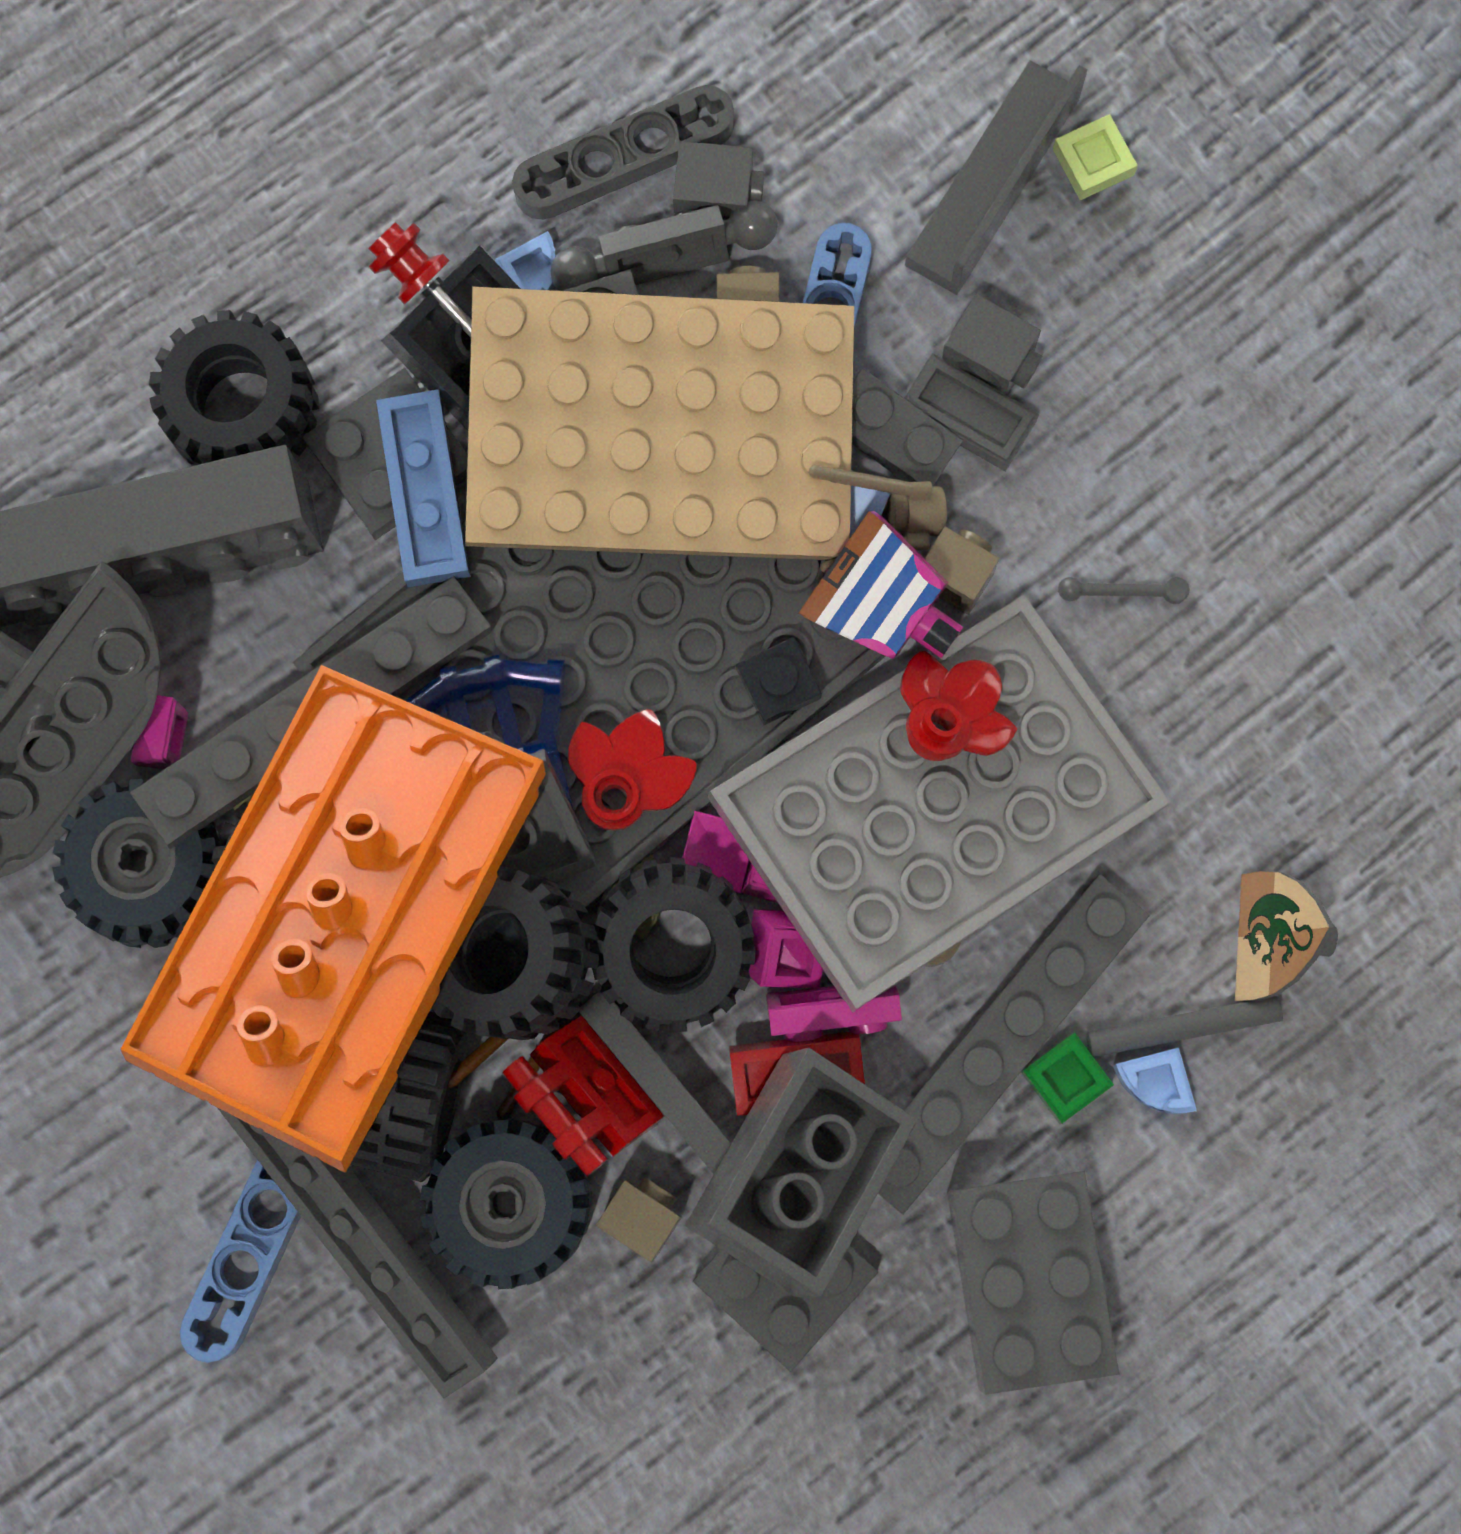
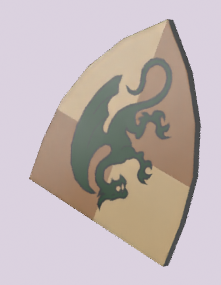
M1259 871L1241 875L1235 1001L1237 1002L1259 1001L1281 994L1298 982L1319 956L1330 957L1335 952L1338 931L1331 922L1321 901L1304 883L1285 873Z

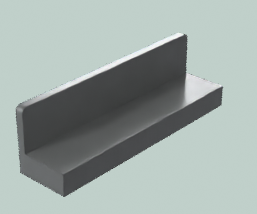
M1029 60L907 254L905 260L906 267L958 295L1079 101L1088 69L1079 65L1068 82Z

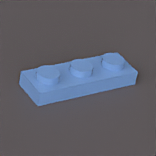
M439 390L376 400L406 585L414 587L443 582L453 576L456 579L471 577L442 397Z

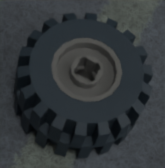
M129 779L128 787H121L116 782L102 786L104 792L102 797L95 799L88 794L78 802L84 811L77 819L68 814L63 821L61 827L66 829L68 834L65 841L55 839L53 854L60 858V866L52 867L54 881L62 885L64 892L59 895L65 906L77 914L75 918L100 935L128 947L141 948V945L147 944L153 948L168 946V939L179 938L216 867L212 861L214 847L225 846L214 827L215 823L212 821L201 830L194 832L169 849L130 794L131 791L146 781L144 779Z
M494 1120L467 1128L465 1133L458 1137H453L443 1146L445 1150L440 1155V1158L434 1159L428 1183L422 1185L420 1200H425V1214H421L420 1217L423 1229L428 1228L433 1241L429 1242L430 1247L435 1255L442 1254L449 1262L446 1268L456 1276L462 1273L471 1278L470 1283L481 1287L492 1285L498 1286V1290L513 1289L516 1286L525 1284L528 1286L542 1280L559 1269L561 1265L572 1257L579 1248L578 1245L583 1235L587 1233L591 1221L588 1218L590 1207L593 1206L592 1191L589 1192L587 1182L589 1176L587 1177L571 1157L567 1160L562 1158L552 1145L556 1138L547 1127L530 1123L531 1121Z

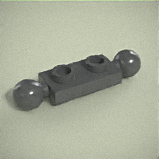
M749 200L746 209L733 210L730 218L725 220L722 219L719 206L715 205L699 210H685L676 216L639 226L628 225L618 229L616 232L598 236L601 248L600 253L591 254L586 249L580 247H570L559 252L551 264V279L554 286L559 291H563L630 270L635 285L719 264L729 261L727 245L736 243L747 250H759L769 245L777 233V217L766 203L758 200Z

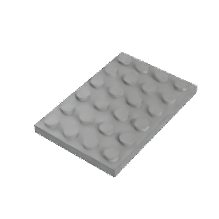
M1025 595L957 636L942 659L933 652L930 653L948 671L956 664L968 660H982L996 667L1001 677L1002 691L994 711L1003 714L1017 728L1014 737L1002 751L987 756L962 751L957 756L943 761H930L919 756L911 748L906 731V721L911 710L900 692L901 677L905 671L904 669L715 787L708 794V799L842 999L846 1001L852 1013L1138 826L1170 803L1167 796ZM933 722L938 729L947 731L940 724Z

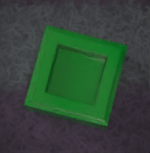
M1076 1033L1071 1034L1021 1071L1059 1124H1063L1114 1086Z

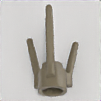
M817 465L809 469V475L816 479L894 493L889 495L883 511H887L888 523L896 531H900L903 538L916 550H928L929 537H938L943 528L946 527L947 509L945 493L942 487L932 486L930 481L908 482ZM835 559L823 562L821 564V571L826 574Z

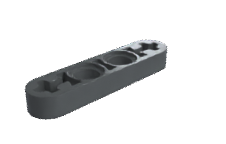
M704 85L695 87L528 158L517 167L513 175L512 185L518 207L531 218L541 220L553 218L677 165L680 140L677 125L673 120L676 117L680 118L681 128H686V140L683 141L722 145L729 139L734 128V107L731 98L725 91L716 86ZM706 107L710 114H717V125L708 127L703 120L697 121V110ZM658 128L667 134L669 142L665 149L659 153H644L635 145L637 135L644 129ZM594 151L604 152L614 161L613 167L609 173L602 177H589L579 168L580 161L585 155ZM569 164L572 181L576 185L571 189L568 188L566 177L563 178L561 166ZM541 177L546 185L551 184L549 185L551 195L540 199L536 191L531 192V181L533 179Z
M599 990L580 1006L579 1012L714 1174L731 1143L633 1024L620 1015L619 1007L614 1002L609 1005L601 994V990Z

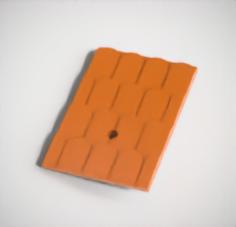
M321 665L120 1049L125 1060L346 1173L398 1078L397 1070L439 995L440 983L490 894L498 877L497 871L538 798V788L546 775L543 760Z

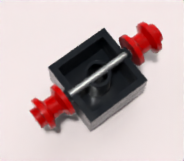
M395 222L368 248L377 257L368 268L374 274L389 270L402 283L398 299L404 305L422 288L425 290L420 294L423 300L381 342L429 391L439 390L443 406L468 431L473 287L521 288L480 245L466 256L443 280L439 276L433 280L432 278L450 260L444 254L429 257L416 244L421 229L415 223L411 224L404 231Z

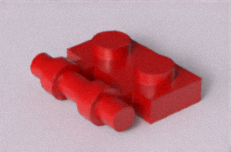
M582 1015L543 1040L529 1054L542 1069L543 1073L538 1075L524 1056L516 1059L502 1072L518 1093L514 1096V1099L526 1113L532 1110L556 1138L552 1143L553 1147L564 1160L571 1157L587 1177L608 1160L592 1139L597 1137L614 1157L652 1129L664 1117L662 1112ZM560 1091L582 1118L577 1122L556 1097L555 1092Z

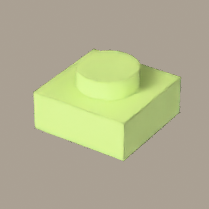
M1110 114L1056 138L1053 145V151L1079 200H1083L1133 177L1138 167Z

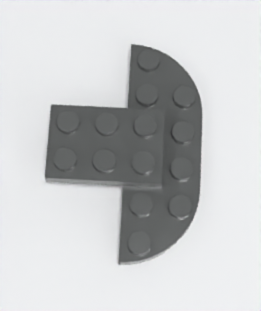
M101 561L34 652L0 631V878L29 866L54 846L55 839L60 840L67 831L61 827L67 815L69 814L75 819L79 816L83 808L78 802L88 794L92 797L96 794L145 729L154 708L161 675V656L155 627L147 609L136 592L115 570L103 561Z

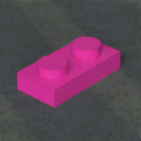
M896 985L854 1013H852L846 1001L842 999L834 986L766 994L771 1036L784 1035V1039L787 1041H809L821 1037L823 1030L848 1027L849 1032L855 1034L875 1033L886 1029L887 1022L902 1021L900 998Z

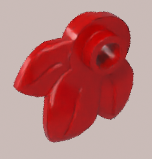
M921 651L913 656L901 677L900 692L911 710L906 721L908 741L911 748L919 756L930 761H943L957 756L962 751L987 756L1002 751L1009 744L1017 732V728L1003 714L994 711L1002 691V681L996 667L982 660H968L956 664L948 671L927 651ZM933 722L940 724L947 731L938 729Z
M651 709L640 711L626 718L609 736L601 729L581 722L571 738L568 748L570 768L584 785L582 791L584 811L588 818L600 828L611 831L623 830L635 824L644 811L669 809L683 798L692 785L697 769L696 762L682 756H664L663 732L655 713ZM616 788L625 792L627 800L622 808L610 810L603 805L602 799L608 790Z

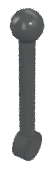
M1067 577L1061 580L1058 586L1059 595L1069 602L1079 599L1080 596L1164 597L1171 604H1180L1187 598L1190 591L1187 581L1180 577L1171 578L1166 584L1081 583L1077 578Z

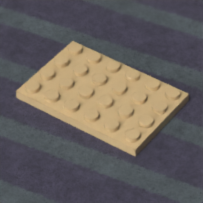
M473 287L465 546L812 560L836 559L850 539L851 486L813 478L809 475V469L817 465L851 471L854 306Z

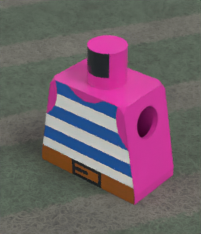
M869 511L799 611V614L806 619L891 659H894L900 653L910 637L942 659L964 628L933 606L948 584L946 579L875 511Z

